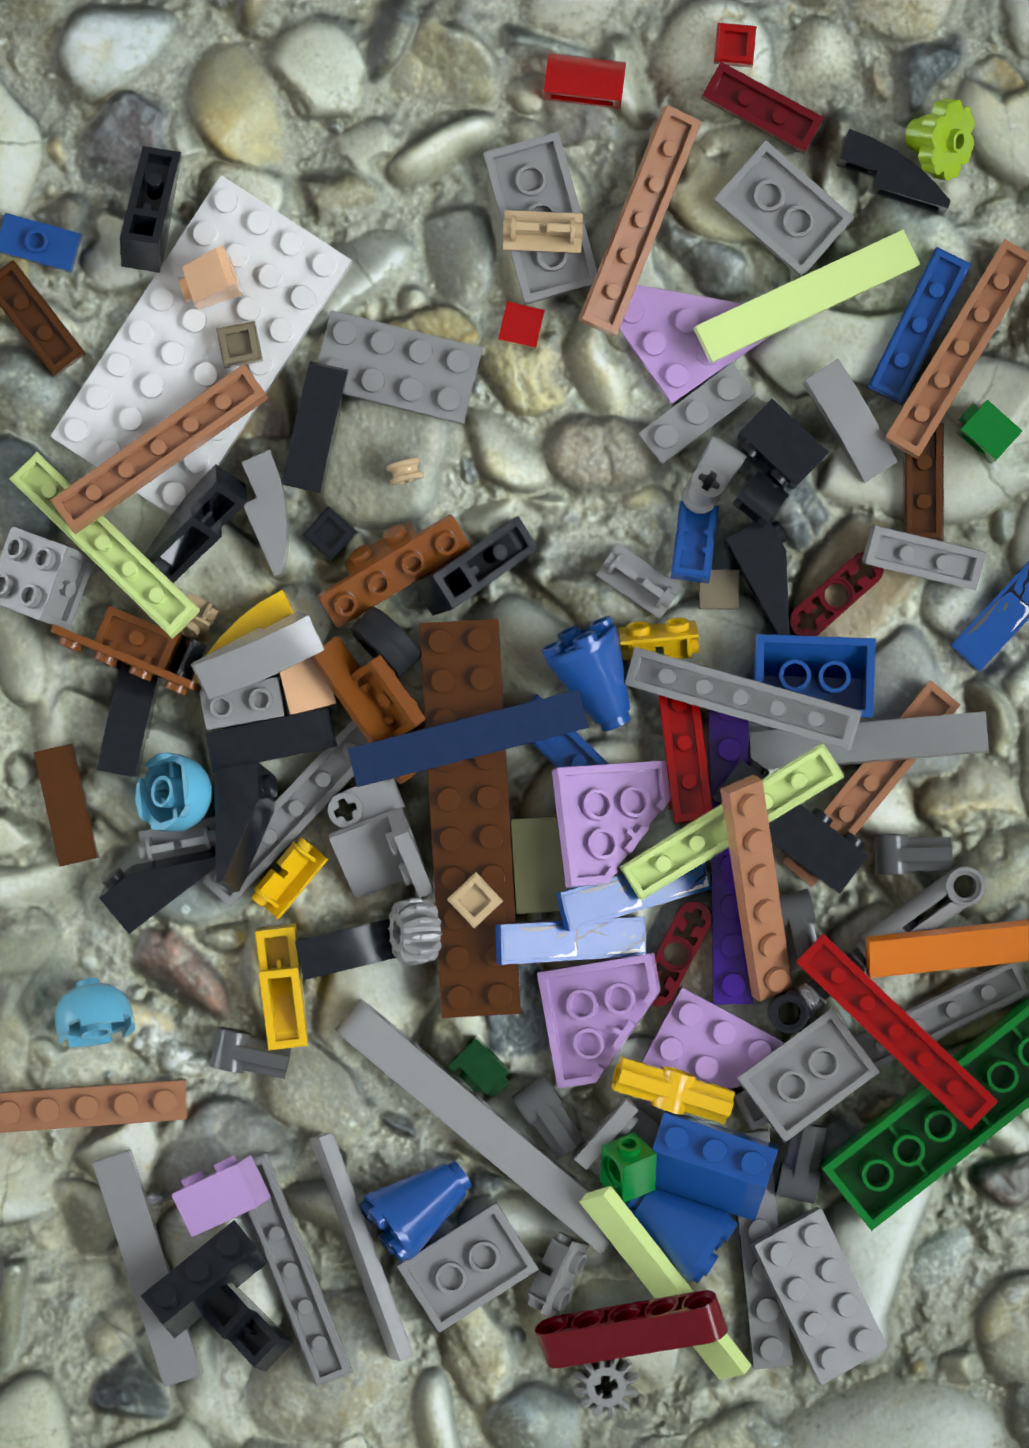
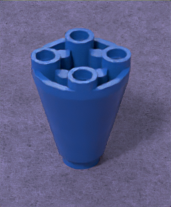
M611 617L599 618L592 622L589 628L581 631L579 626L575 625L557 634L559 641L550 643L541 649L547 665L569 692L579 689L584 711L595 724L600 725L602 731H610L626 724L631 719L628 713L630 702L627 685H624L626 678L619 635Z
M452 1161L448 1165L445 1163L371 1191L363 1196L364 1200L359 1205L367 1221L370 1224L374 1222L383 1232L378 1238L391 1256L395 1254L401 1262L405 1260L410 1261L420 1252L466 1196L465 1191L472 1187V1184L459 1164Z
M656 1188L654 1191L626 1203L630 1211L681 1276L688 1282L694 1281L697 1284L703 1276L708 1275L718 1258V1255L713 1253L714 1249L717 1251L723 1242L726 1243L738 1224L731 1219L732 1215L725 1211Z

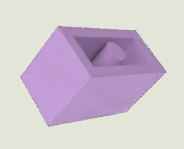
M232 1155L214 1164L213 1166L216 1171L207 1176L200 1170L181 1180L184 1187L171 1195L191 1237L248 1212L271 1198L251 1155L237 1161L235 1155Z

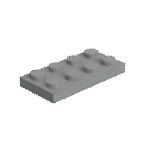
M559 131L483 152L503 225L504 210L581 213ZM584 221L581 253L510 250L525 305L589 288L597 273Z
M331 310L318 363L349 370L344 391L345 396L464 425L483 348Z
M815 1207L749 1243L817 1384L822 1386L888 1349L885 1339L822 1208Z

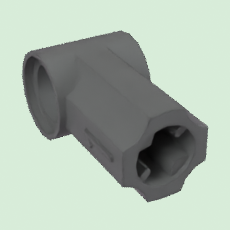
M909 834L873 835L874 874L898 875L909 874V871L933 872L952 869L953 849L951 837H909Z
M808 888L779 895L790 971L803 970L796 961L817 941L813 923H816V918Z
M217 1027L209 1066L229 1072L244 1073V1071L285 1079L291 1048L268 1050L267 1039L252 1037L251 1033L238 1029Z
M544 1074L512 1096L520 1112L531 1126L535 1125L557 1159L572 1151L585 1140L562 1106L564 1103Z
M809 1124L788 1140L785 1161L781 1162L778 1172L775 1196L812 1204L815 1203L821 1177L819 1164L827 1130L826 1127Z

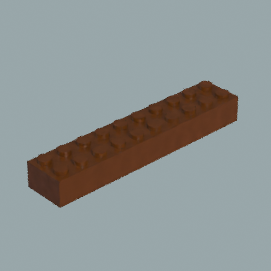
M499 619L420 623L424 711L426 718L425 729L504 709ZM505 749L428 769L435 906L438 909V918L441 920L440 929L443 934L440 938L442 947L438 951L442 1018L521 1014L518 964L500 965L497 964L495 924L516 923L507 755ZM477 872L499 895L503 902L473 928L447 898Z

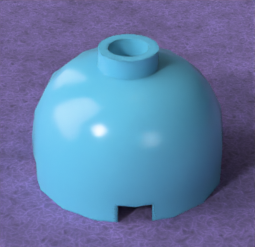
M169 752L158 753L149 759L144 766L149 768L145 779L138 778L136 785L135 802L141 820L149 822L152 826L149 828L163 832L186 831L201 822L208 811L212 791L209 776L204 768L189 757Z
M97 978L78 981L76 988L68 991L61 998L55 1011L58 1043L62 1045L64 1039H68L69 1047H91L112 1042L110 1034L122 1031L124 1038L135 1030L134 1016L129 999L118 988L110 984L100 983V980Z

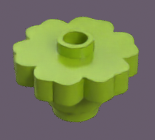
M944 98L935 102L932 114L929 113L919 119L915 118L910 121L905 133V142L907 147L918 155V159L922 163L923 172L931 173L935 179L947 181L959 176L961 165H966L969 162L975 143L971 135L975 127L972 110L969 106H963L961 100Z

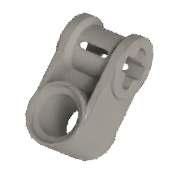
M713 435L696 464V470L684 488L682 497L685 506L697 514L710 512L717 504L727 485H730L747 455Z
M394 778L361 787L356 786L337 794L329 802L328 815L336 826L346 828L406 806ZM342 800H346L348 805L355 804L357 810L352 812L353 819L347 822L343 816L338 818L335 816V812L340 809L339 802Z

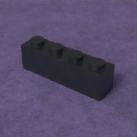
M752 758L748 764L739 760L711 798L718 804H722L721 788L751 775L763 779L770 772ZM799 804L771 821L769 828L772 844L839 894L869 856L861 850L865 845L864 842L847 830L843 835L839 834L830 827L833 819L816 806L809 811Z

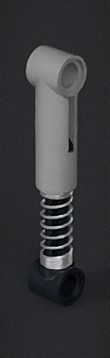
M967 866L953 867L940 879L859 936L861 942L855 945V950L852 952L847 950V956L865 972L866 936L939 928L966 907L977 903L983 897L985 881L982 875L977 870ZM961 875H967L972 881V890L964 897H959L953 887L955 880ZM944 897L947 898L946 901H944L938 907H936L931 912L926 914L920 920H915L917 916H919L921 913H923L928 908L933 906L939 900H941ZM812 979L811 982H804L801 986L796 987V989L792 987L787 992L775 995L767 1007L768 1018L779 1031L796 1033L804 1028L808 1019L814 1016L813 1013L822 1007V1003L827 1004L826 999L830 995ZM786 1002H793L798 1007V1016L790 1023H784L778 1018V1009Z

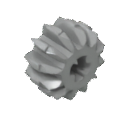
M409 898L394 903L392 912L389 915L390 927L388 928L390 931L389 942L392 943V953L394 956L397 957L400 964L418 965L436 960L438 951L442 947L440 938L443 935L440 929L441 920L438 918L437 907L433 905L430 899Z
M629 1358L623 1360L620 1364H617L619 1359L600 1361L595 1364H583L588 1371L581 1369L574 1371V1378L582 1383L573 1386V1393L575 1395L586 1394L580 1401V1406L583 1409L595 1403L593 1415L599 1417L602 1408L608 1407L610 1418L616 1417L614 1406L616 1404L625 1411L630 1409V1404L624 1396L631 1398L638 1396V1389L630 1384L639 1381V1376L637 1372L626 1373L632 1366V1361ZM609 1376L610 1381L616 1380V1382L611 1383L610 1391H603L602 1386L596 1387V1385L601 1383L600 1377Z

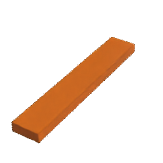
M1029 919L866 936V974L869 978L1029 961Z

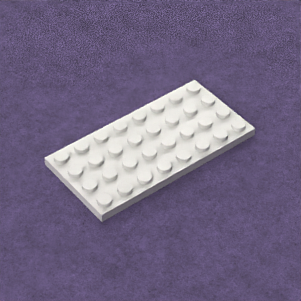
M221 175L162 264L160 273H156L50 437L98 467L240 367L236 366L226 369L223 367L216 328L246 322H256L263 357L262 362L246 364V366L267 394L353 263L352 260ZM224 246L231 258L243 295L198 310L193 300L186 302L179 283V279L185 278L182 266L214 248ZM259 406L136 493L172 515L183 499L215 464L221 465Z

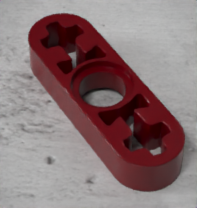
M864 551L854 555L793 609L789 616L791 632L795 636H818L882 578L884 568L874 566L871 570L874 577L871 580L867 576L860 578L855 585L860 587L861 590L855 593L852 585L846 579L840 577L846 571L847 576L850 578L859 570L856 562L859 559L862 561ZM839 584L845 588L847 599L842 606L834 607L827 603L825 591L830 585ZM817 597L820 606L832 615L826 620L824 614L821 613L813 621L816 627L814 631L808 628L801 631L797 626L801 621L798 614L802 611L807 615L815 610L817 606L812 604L811 601Z
M688 901L678 908L654 954L656 964L660 962L667 970L679 973L675 980L671 976H667L664 981V987L668 992L665 996L659 994L651 1004L652 1006H664L673 999L711 926V913L701 902ZM695 908L701 910L700 917L704 920V923L701 927L698 925L693 926L689 936L697 938L694 944L691 945L685 938L672 935L676 927L683 932L687 925V920L683 918V914L685 911L692 913ZM673 942L683 944L687 950L686 959L678 965H672L664 958L665 948ZM657 970L658 979H659V977H660L662 971Z

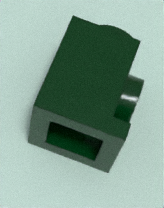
M475 1036L448 1064V1067L453 1072L458 1067L464 1071L460 1078L475 1093L481 1088L486 1094L494 1098L509 1083L505 1078L509 1073V1068L478 1036Z

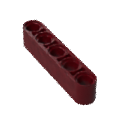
M710 1290L556 1315L542 1320L535 1327L536 1337L546 1363L550 1368H564L709 1344L721 1339L728 1332L717 1296Z

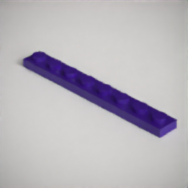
M708 709L709 772L712 797L739 760L744 761L746 764L749 762V721ZM712 799V807L714 809L720 804ZM727 848L711 858L713 1004H753L730 850Z

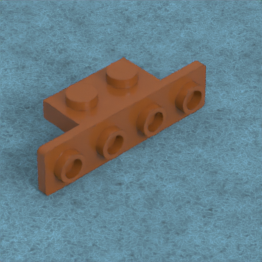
M451 514L419 533L416 532L410 521L404 525H395L389 528L383 534V538L377 542L355 549L350 554L349 559L343 562L350 575L321 592L318 598L335 626L341 627L366 612L369 608L376 606L470 548V543Z
M108 606L94 640L53 624L50 630L52 633L60 636L58 644L79 653L82 646L96 651L94 659L113 667L116 666L117 661L131 666L128 673L149 682L153 675L166 680L164 688L186 696L188 690L199 694L202 688L199 684L168 671L183 636L177 634L172 639L160 626L112 606Z
M336 636L323 645V651L310 657V660L369 743L407 734V732L426 720L416 701L410 697L396 677L394 670L381 655L360 667L340 637ZM417 772L396 777L395 780L397 783L402 784Z

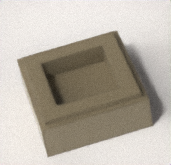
M255 321L216 328L223 367L225 369L263 361Z
M711 569L709 584L699 582V609L738 610L739 570Z

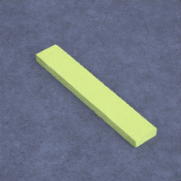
M903 229L707 320L693 329L711 364L917 268L920 262Z
M38 452L10 478L13 484L172 639L200 612L199 608L104 516H101L75 535L51 502L52 498L67 489L71 484Z
M824 742L762 779L769 823L844 778L843 772ZM720 804L620 865L621 871L640 901L729 848L723 804Z
M611 1186L588 1192L580 1200V1204L654 1298L694 1292ZM727 1333L715 1342L693 1346L719 1380L745 1375L751 1367L750 1362Z

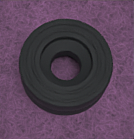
M374 606L369 608L362 618L358 619L350 628L361 646L373 658L381 655L394 670L398 678L404 675L410 666L414 665L421 657V652L411 638L388 615Z

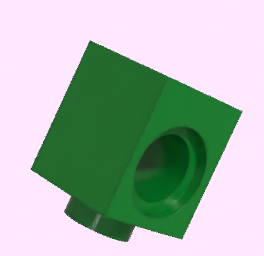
M987 399L980 407L974 402L958 419L963 426L956 433L992 464L1021 434L1022 430Z
M635 1132L603 1144L601 1147L600 1182L605 1187L611 1186L624 1203L654 1191L657 1153Z

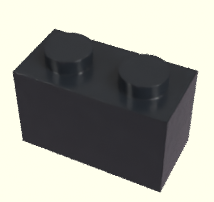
M773 399L737 435L742 441L738 445L739 448L753 461L756 462L760 458L771 468L767 474L783 489L789 485L794 490L829 453Z

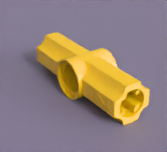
M621 1056L620 1061L616 1065L611 1086L613 1090L619 1093L650 1101L651 1105L679 1115H684V1112L722 1124H725L728 1117H730L735 1095L733 1090L695 1079L696 1076L669 1066L659 1068Z

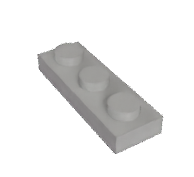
M730 363L647 426L638 435L659 463L663 465L752 398L756 393L735 365Z
M872 524L862 562L880 568L976 590L986 552Z

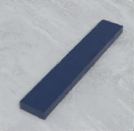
M578 689L348 748V753L357 787L589 727Z

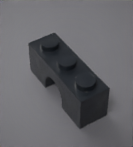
M234 1220L140 1296L175 1339L206 1314L202 1306L211 1293L229 1283L234 1284L238 1288L264 1267L267 1261Z

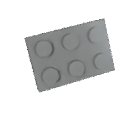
M767 140L713 201L799 277L804 276L854 219L847 210Z
M832 1008L739 1076L737 1080L783 1143H785L880 1073V1071Z
M497 1201L422 1248L410 1261L405 1260L397 1264V1268L439 1333L539 1270L538 1265Z

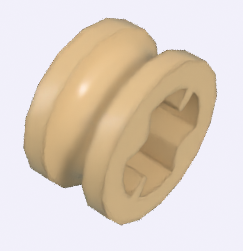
M420 458L407 459L387 465V472H391L393 475L390 480L391 486L406 484L424 478V473L418 470V465L421 463Z

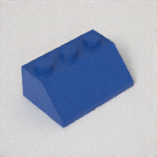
M757 634L752 680L862 711L860 718H873L876 638Z
M665 1111L653 1146V1150L657 1153L655 1188L755 1221L779 1145L691 1116Z

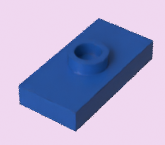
M5 213L0 230V253L72 273L82 235L77 232Z
M680 501L670 574L671 579L709 584L719 506H715L708 513L697 514L690 511L684 502Z

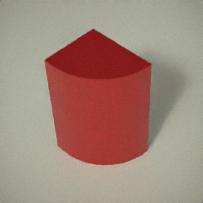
M549 53L543 100L621 109L626 62Z

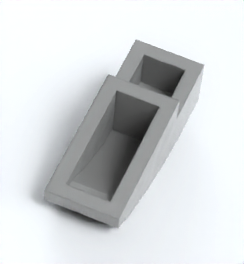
M836 359L804 380L802 384L822 413V419L864 483L898 462L889 443L884 440L885 436L866 402L839 359Z
M267 450L241 462L257 497L247 502L243 507L273 575L278 579L285 576L290 527L287 498L284 485H282V476L272 451Z
M297 611L265 629L259 627L193 662L191 666L206 698L211 700L275 675L318 654L324 648L309 615Z

